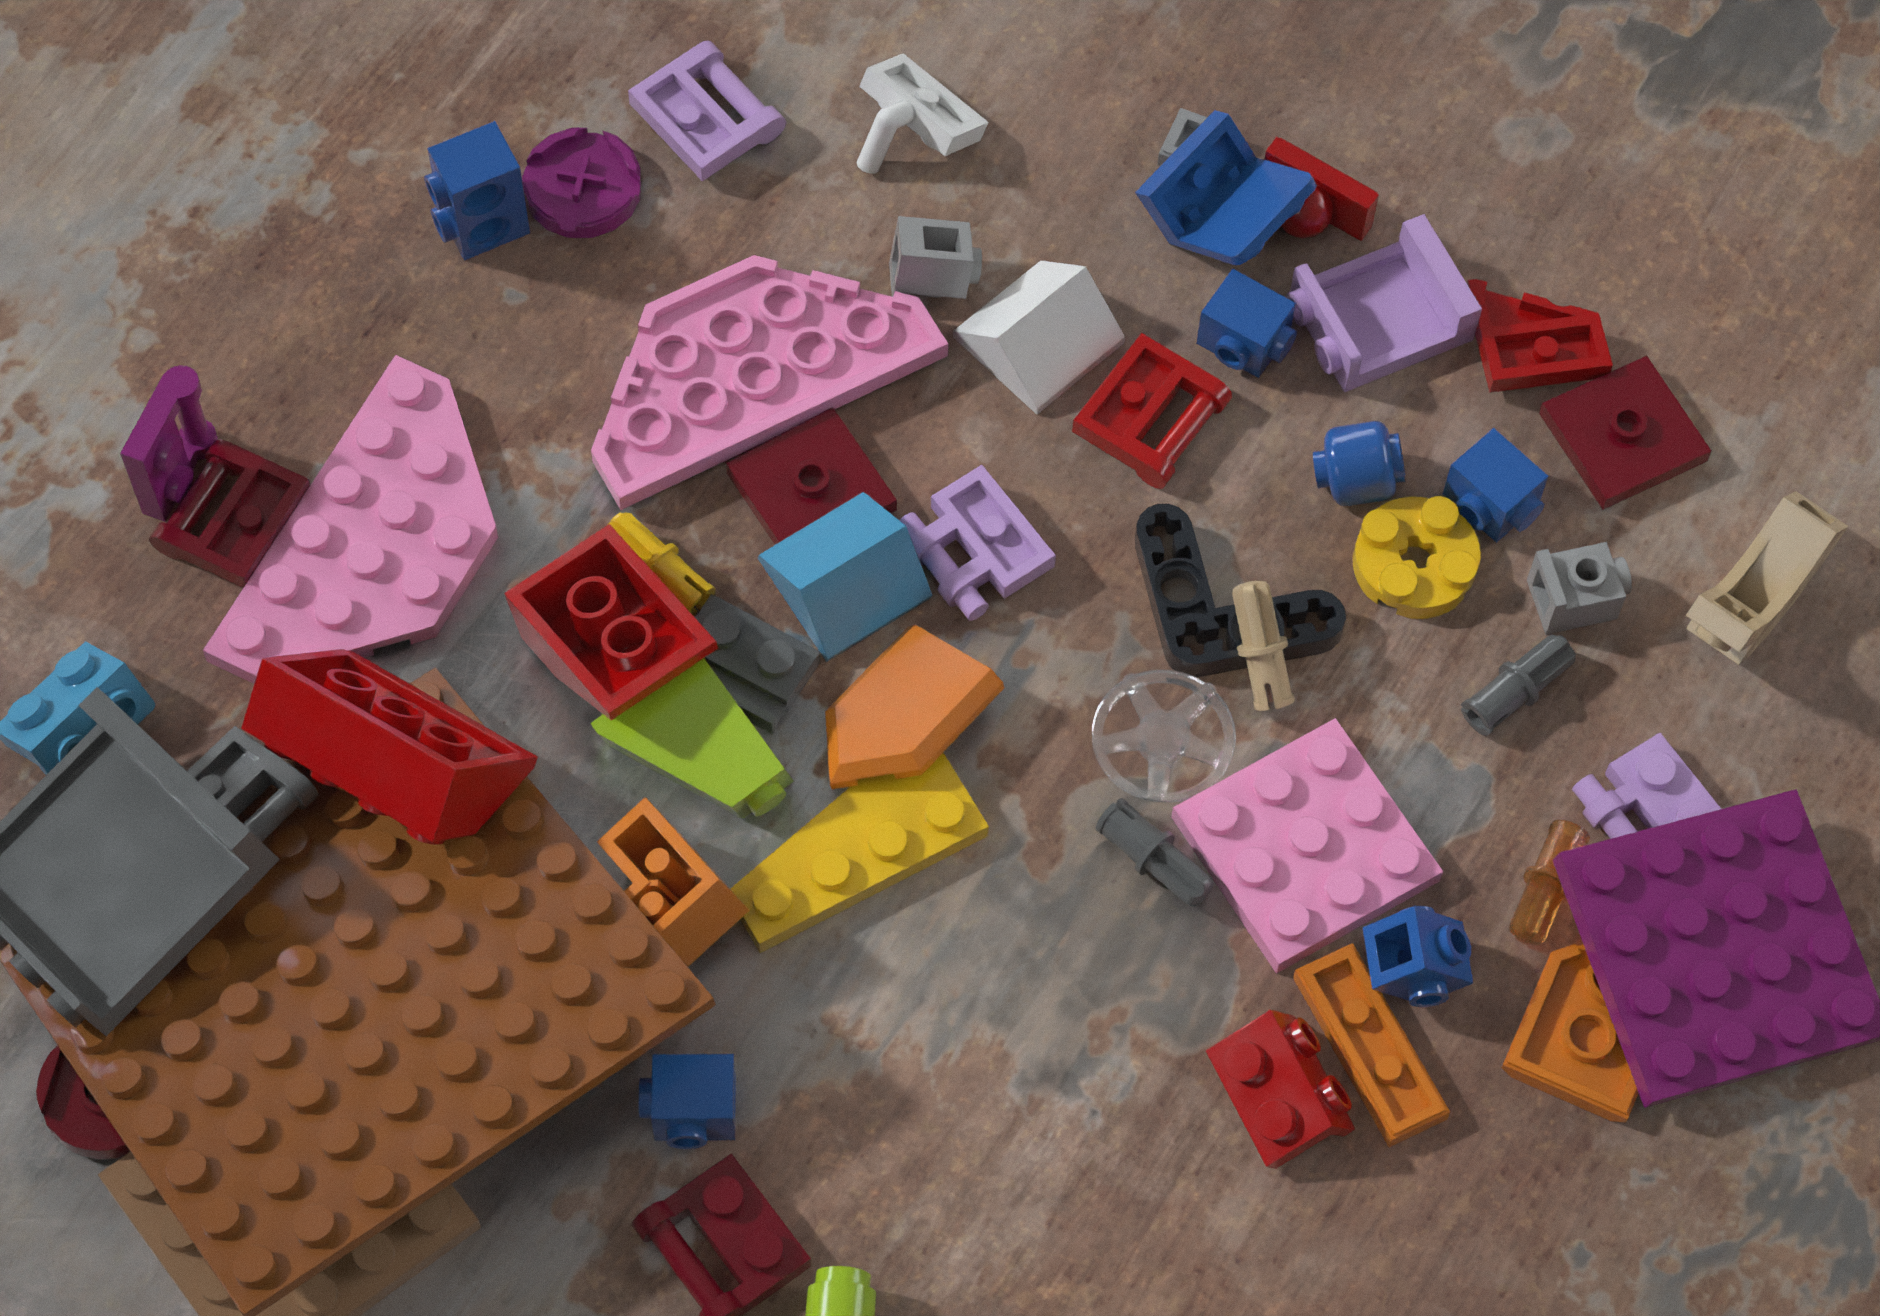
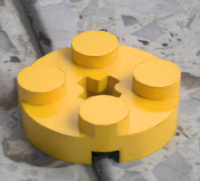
M1416 496L1398 498L1370 511L1363 519L1353 552L1354 574L1365 595L1377 605L1380 599L1386 605L1397 608V615L1409 619L1434 618L1455 609L1464 599L1465 593L1472 587L1481 561L1480 545L1475 531L1470 523L1459 514L1456 504L1442 496H1434L1429 499ZM1408 547H1419L1430 554L1425 568H1417L1413 560L1403 561L1400 555L1407 553Z

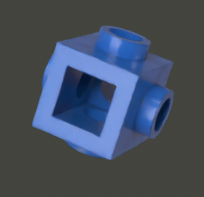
M1412 906L1362 927L1373 990L1409 1000V1004L1414 1007H1432L1446 1002L1449 999L1448 993L1473 984L1469 960L1471 944L1464 931L1462 921L1435 913L1434 909L1428 906Z

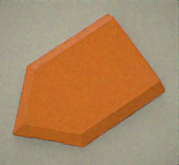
M917 625L908 626L825 711L831 789L858 786L859 779L894 774L895 779L922 775L1005 688L1003 681L991 668Z
M1573 944L1552 951L1501 1068L1511 1078L1611 1122L1626 1123L1638 1096V1090L1584 944L1579 946Z

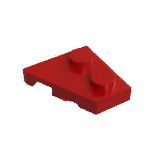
M1479 279L1468 280L1467 285L1482 308L1475 337L1489 393L1593 380L1611 372L1613 363L1598 312L1573 305L1558 306L1547 298L1524 292L1522 300L1486 290L1488 283Z

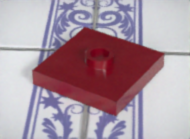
M1647 355L1543 402L1539 412L1543 421L1602 510L1708 462L1712 452Z
M833 407L726 463L727 475L775 545L862 492L871 497L889 513L897 511V499Z

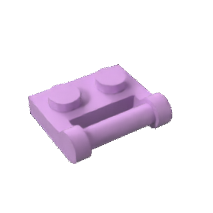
M709 40L699 43L628 90L629 104L701 181H704L757 144L764 145L772 142L782 133L786 125L785 118L775 107H765L723 63V53ZM706 78L745 120L737 125L694 79Z

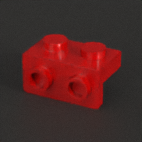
M1271 1009L1207 1049L1206 1053L1265 1166L1277 1169L1328 1136L1345 1137L1353 1132L1355 1127L1347 1113L1352 1109L1347 1092L1333 1075L1327 1076L1316 1056L1321 1051V1046L1312 1028L1301 1017L1296 1018L1293 1015Z

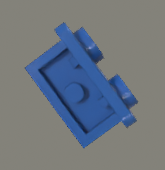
M1214 110L1135 193L1169 244L1232 265H1241L1258 255L1263 249L1265 242L1288 218L1301 210L1304 201L1314 192L1317 184L1308 172L1257 158L1231 116Z

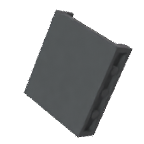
M96 687L78 706L97 725L0 821V950L2 951L10 944L17 953L9 962L36 988L39 989L47 982L55 990L47 1001L69 1023L77 1028L86 1019L107 1036L280 859L105 693Z

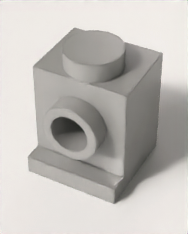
M898 216L889 260L892 297L895 291L904 294L925 295L935 298L952 297L966 299L969 284L979 283L982 268L981 248L972 247L970 222Z
M1607 542L1550 554L1549 549L1536 551L1527 577V583L1545 635L1618 619L1626 598L1625 594H1629L1632 589L1631 574L1626 560L1623 557L1612 558Z

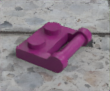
M174 366L163 374L120 452L142 514L164 522L175 502L181 503L191 488L194 477L193 469L197 461L206 459V452L213 442L218 439L215 427L205 419L199 401L202 393L199 377L195 370L189 366ZM177 415H178V418H179V421H180V424H181V429H180V430H178V427H177V424H176V421H175V417H176Z

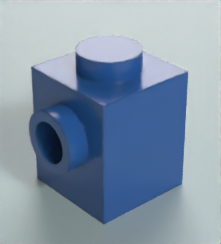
M1232 269L1201 312L1196 344L1214 353L1218 360L1227 367L1235 370L1243 369L1259 378L1272 359L1280 363L1286 357L1296 339L1297 330L1291 328L1296 303Z
M1493 428L1451 464L1442 495L1456 504L1459 514L1470 523L1473 529L1483 530L1497 543L1513 528L1519 532L1525 530L1540 515L1545 505L1541 501L1548 475Z
M652 1054V1078L639 1079V1117L651 1118L654 1141H666L668 1146L677 1149H696L705 1146L708 1140H735L736 1072L734 1054Z

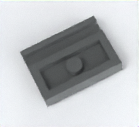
M711 594L695 617L716 640L718 649L704 659L750 722L773 734L784 712L789 711L820 664V651Z

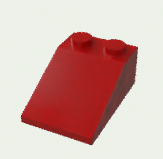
M610 524L504 593L520 636L556 678L611 721L718 649L716 640Z

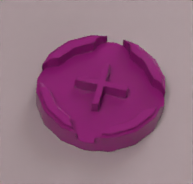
M572 127L551 134L532 149L526 160L527 166L524 174L522 173L525 202L531 216L546 230L567 238H594L614 231L632 216L641 199V169L633 150L617 135L603 131V135L598 133H588L587 128Z

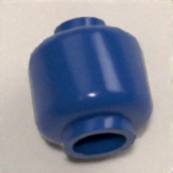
M1380 421L1333 427L1325 435L1324 450L1313 452L1318 489L1330 487L1334 501L1340 506L1386 501L1395 494L1397 483L1406 482L1399 433L1389 434L1388 428Z

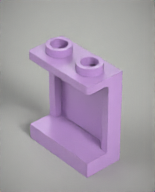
M1425 214L1403 222L1399 241L1316 275L1313 274L1307 263L1295 267L1290 292L1286 296L1287 299L1296 303L1293 315L1294 321L1299 326L1305 325L1315 341L1314 348L1320 366L1328 375L1334 373L1344 392L1473 341L1482 311L1481 306Z

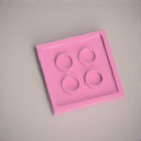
M1336 718L1174 806L1171 818L1276 974L1440 882L1443 870Z

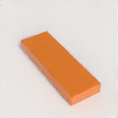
M1353 943L1295 970L1293 979L1389 1148L1448 1119L1450 1110L1382 992L1372 989L1370 972Z

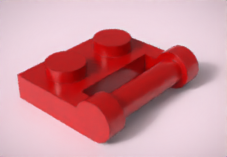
M1141 333L1074 418L1072 432L1134 469L1142 481L1148 485L1162 489L1175 474L1173 466L1211 415L1213 413L1219 414L1224 410L1232 399V392L1217 377ZM1180 389L1191 394L1194 399L1154 450L1141 442V440Z

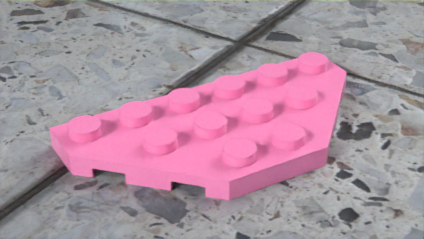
M753 255L645 305L638 323L639 332L630 356L625 358L611 395V406L603 428L598 430L591 449L592 461L620 510L625 509L763 444L832 407L837 409L947 357L948 342L919 297L895 291L893 297L860 289V282L814 270H812L811 276L778 268V261Z
M397 355L394 356L203 649L207 662L254 684L261 660L264 657L345 649L366 658L374 655L373 649L410 639L411 644L437 637L498 539L492 511L448 378Z

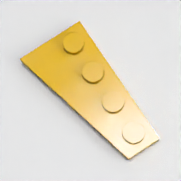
M943 752L920 776L895 779L894 774L859 779L858 786H852L845 790L730 889L750 910L740 920L759 953H762L988 837L989 825Z

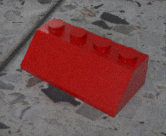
M345 649L262 658L241 727L245 732L264 742V747L278 757L294 760L310 769L311 777L317 782L344 789L359 798L358 804L364 810L393 818L407 827L406 832L410 837L431 845H441L448 839L475 835L535 768L538 758L533 753L353 651Z

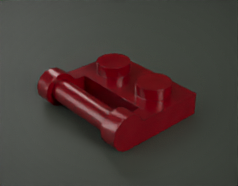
M216 439L205 454L207 464L168 522H160L149 537V542L156 550L174 560L183 559L244 588L310 487V481L300 474L229 441ZM229 476H240L200 537L192 535L191 532Z
M732 1153L665 1200L657 1201L645 1208L635 1217L631 1224L644 1242L652 1241L702 1309L699 1316H743L811 1267L809 1255ZM689 1216L740 1285L732 1291L724 1293L676 1229V1224Z

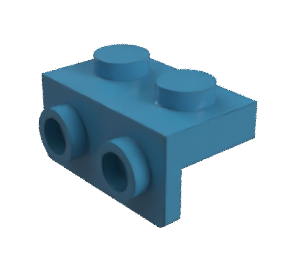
M85 641L76 650L63 656L56 664L55 670L30 694L22 696L13 703L8 714L0 721V740L6 747L38 765L44 774L47 775L97 725L78 706L96 687L105 693L137 725L155 708V702L123 661Z

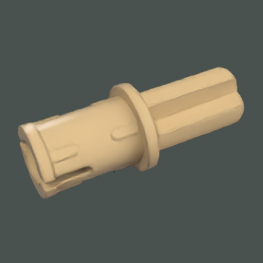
M1256 580L1234 587L1232 591L1243 643L1237 647L1239 656L1246 658L1254 696V708L1258 711L1269 710V703L1273 702V700L1275 709L1288 706L1295 701L1294 694L1291 692L1283 649L1288 646V641L1286 637L1279 634L1270 586L1266 581Z

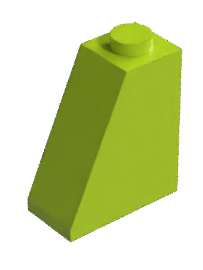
M704 658L612 721L602 714L590 723L597 734L611 748L740 819L745 818L750 813L757 817L772 810L786 797L787 793L784 788L794 782Z

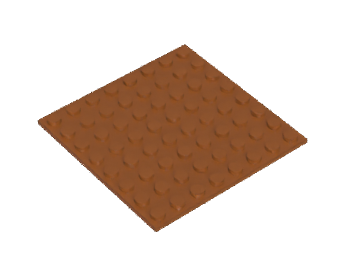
M436 667L409 683L484 726ZM287 760L286 762L301 772L315 786L319 797L305 810L297 808L262 842L280 860L107 1036L86 1019L77 1028L69 1023L47 1001L55 990L47 982L39 989L36 988L9 962L17 953L10 944L2 951L0 950L1 964L243 1316L258 1315L716 1006L713 996L528 777L522 781L475 835L448 839L441 845H431L410 837L406 832L407 827L393 818L364 810L358 804L359 798L344 789L317 782L311 777V770L294 760ZM271 784L237 819L244 823L279 789Z

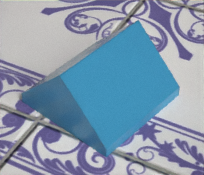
M864 492L758 556V560L826 662L932 597V592L906 525Z

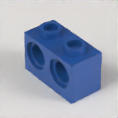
M495 121L427 148L432 173L425 175L424 181L435 205V208L430 210L431 216L443 242L446 243L454 240L464 261L530 234L521 169Z

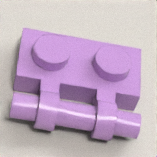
M980 465L931 496V509L939 518L933 523L925 526L914 512L908 513L900 519L908 529L921 565H925L940 585L937 589L939 594L949 606H958L969 621L982 616L989 607L988 603L977 591L981 585L990 581L1005 599L1055 567L1056 555L983 465ZM955 540L959 542L972 559L960 568L944 550L945 546Z
M1661 733L1656 734L1608 765L1605 775L1614 785L1615 790L1606 792L1593 774L1582 778L1572 788V791L1586 807L1583 811L1585 818L1594 829L1602 828L1610 839L1638 832L1624 815L1631 809H1633L1648 829L1721 809Z

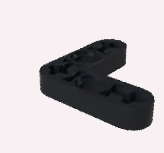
M1155 504L1148 507L1140 514L1136 524L1135 549L1168 665L1176 673L1186 677H1203L1248 668L1246 658L1239 656L1237 647L1243 643L1237 633L1239 624L1235 605L1215 608L1193 525L1187 513L1171 504ZM1157 526H1164L1167 534L1174 535L1171 550L1172 559L1164 561L1165 552L1159 536H1153L1154 528ZM1171 578H1183L1193 584L1196 594L1188 601L1174 602L1164 596L1161 591V585ZM1307 590L1272 597L1280 636H1284L1285 633L1282 616L1287 617V628L1293 627L1291 637L1287 639L1288 646L1283 649L1285 661L1322 654L1332 650L1339 643L1346 622V612L1342 602L1335 595L1324 590ZM1316 612L1319 620L1327 621L1325 631L1316 632L1312 623H1305L1307 613ZM1220 628L1226 629V647L1229 651H1223V639L1218 640ZM1194 635L1198 644H1204L1203 654L1193 655L1190 647L1183 646L1184 637Z

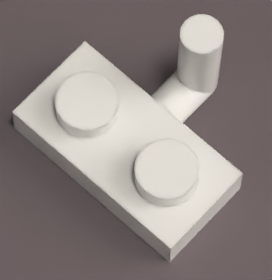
M900 54L868 67L859 87L878 101L882 109L876 115L858 157L857 166L866 173H877L896 129L907 125L921 137L928 147L947 156L979 142L989 122L905 54Z

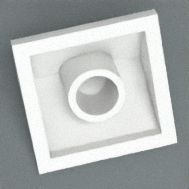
M1039 261L953 331V338L1036 415L1125 342L1122 330L1086 266Z

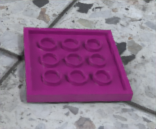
M1797 789L1563 851L1552 860L1644 1108L1880 1041V999Z

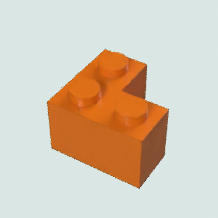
M646 797L597 841L601 848L632 882L624 892L687 967L750 911L682 834Z

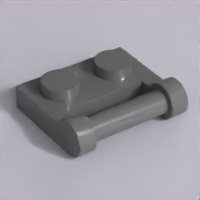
M236 726L187 771L236 818L271 784L279 790L243 823L261 842L297 808L305 810L319 797L315 786L301 772Z

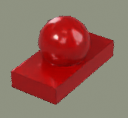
M1276 137L1265 151L1264 160L1308 172L1317 184L1314 192L1304 201L1301 210L1288 218L1280 227L1287 234L1303 239L1316 237L1329 224H1332L1362 241L1373 225L1379 198L1378 192L1281 137Z

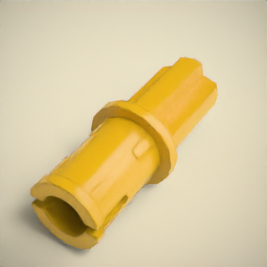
M620 512L610 520L608 524L616 530L693 616L697 614L694 606L701 610L709 596L715 594L716 588L704 580L677 555L678 547L675 544L669 543L665 545L631 513Z

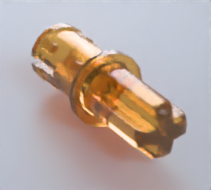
M1554 820L1550 824L1549 833L1535 866H1529L1525 870L1523 879L1526 887L1509 924V931L1515 936V940L1520 943H1529L1535 946L1542 945L1547 938L1562 900L1567 899L1552 860L1560 852L1585 846L1590 840L1589 833L1571 821Z

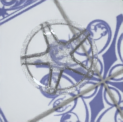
M1150 670L1137 674H1127L1121 682L1116 684L1104 696L1096 710L1092 725L1093 750L1104 773L1125 792L1152 802L1172 803L1184 801L1216 784L1230 766L1236 744V730L1233 717L1228 706L1217 693L1215 686L1210 682L1205 683L1192 675L1173 670ZM1168 683L1188 688L1194 692L1172 710H1164L1144 685ZM1127 693L1139 716L1140 724L1135 728L1103 736V727L1109 711ZM1209 704L1217 713L1222 724L1224 733L1223 751L1196 737L1190 731L1193 722ZM1139 750L1142 756L1148 760V790L1132 784L1121 776L1109 761L1107 754ZM1183 756L1198 760L1215 768L1209 776L1195 786L1181 791L1167 792L1173 763L1179 761Z

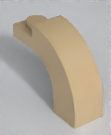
M1797 491L1783 497L1760 533L1732 570L1719 584L1698 596L1686 614L1691 619L1686 629L1738 665L1741 664L1763 642L1797 600L1849 526Z

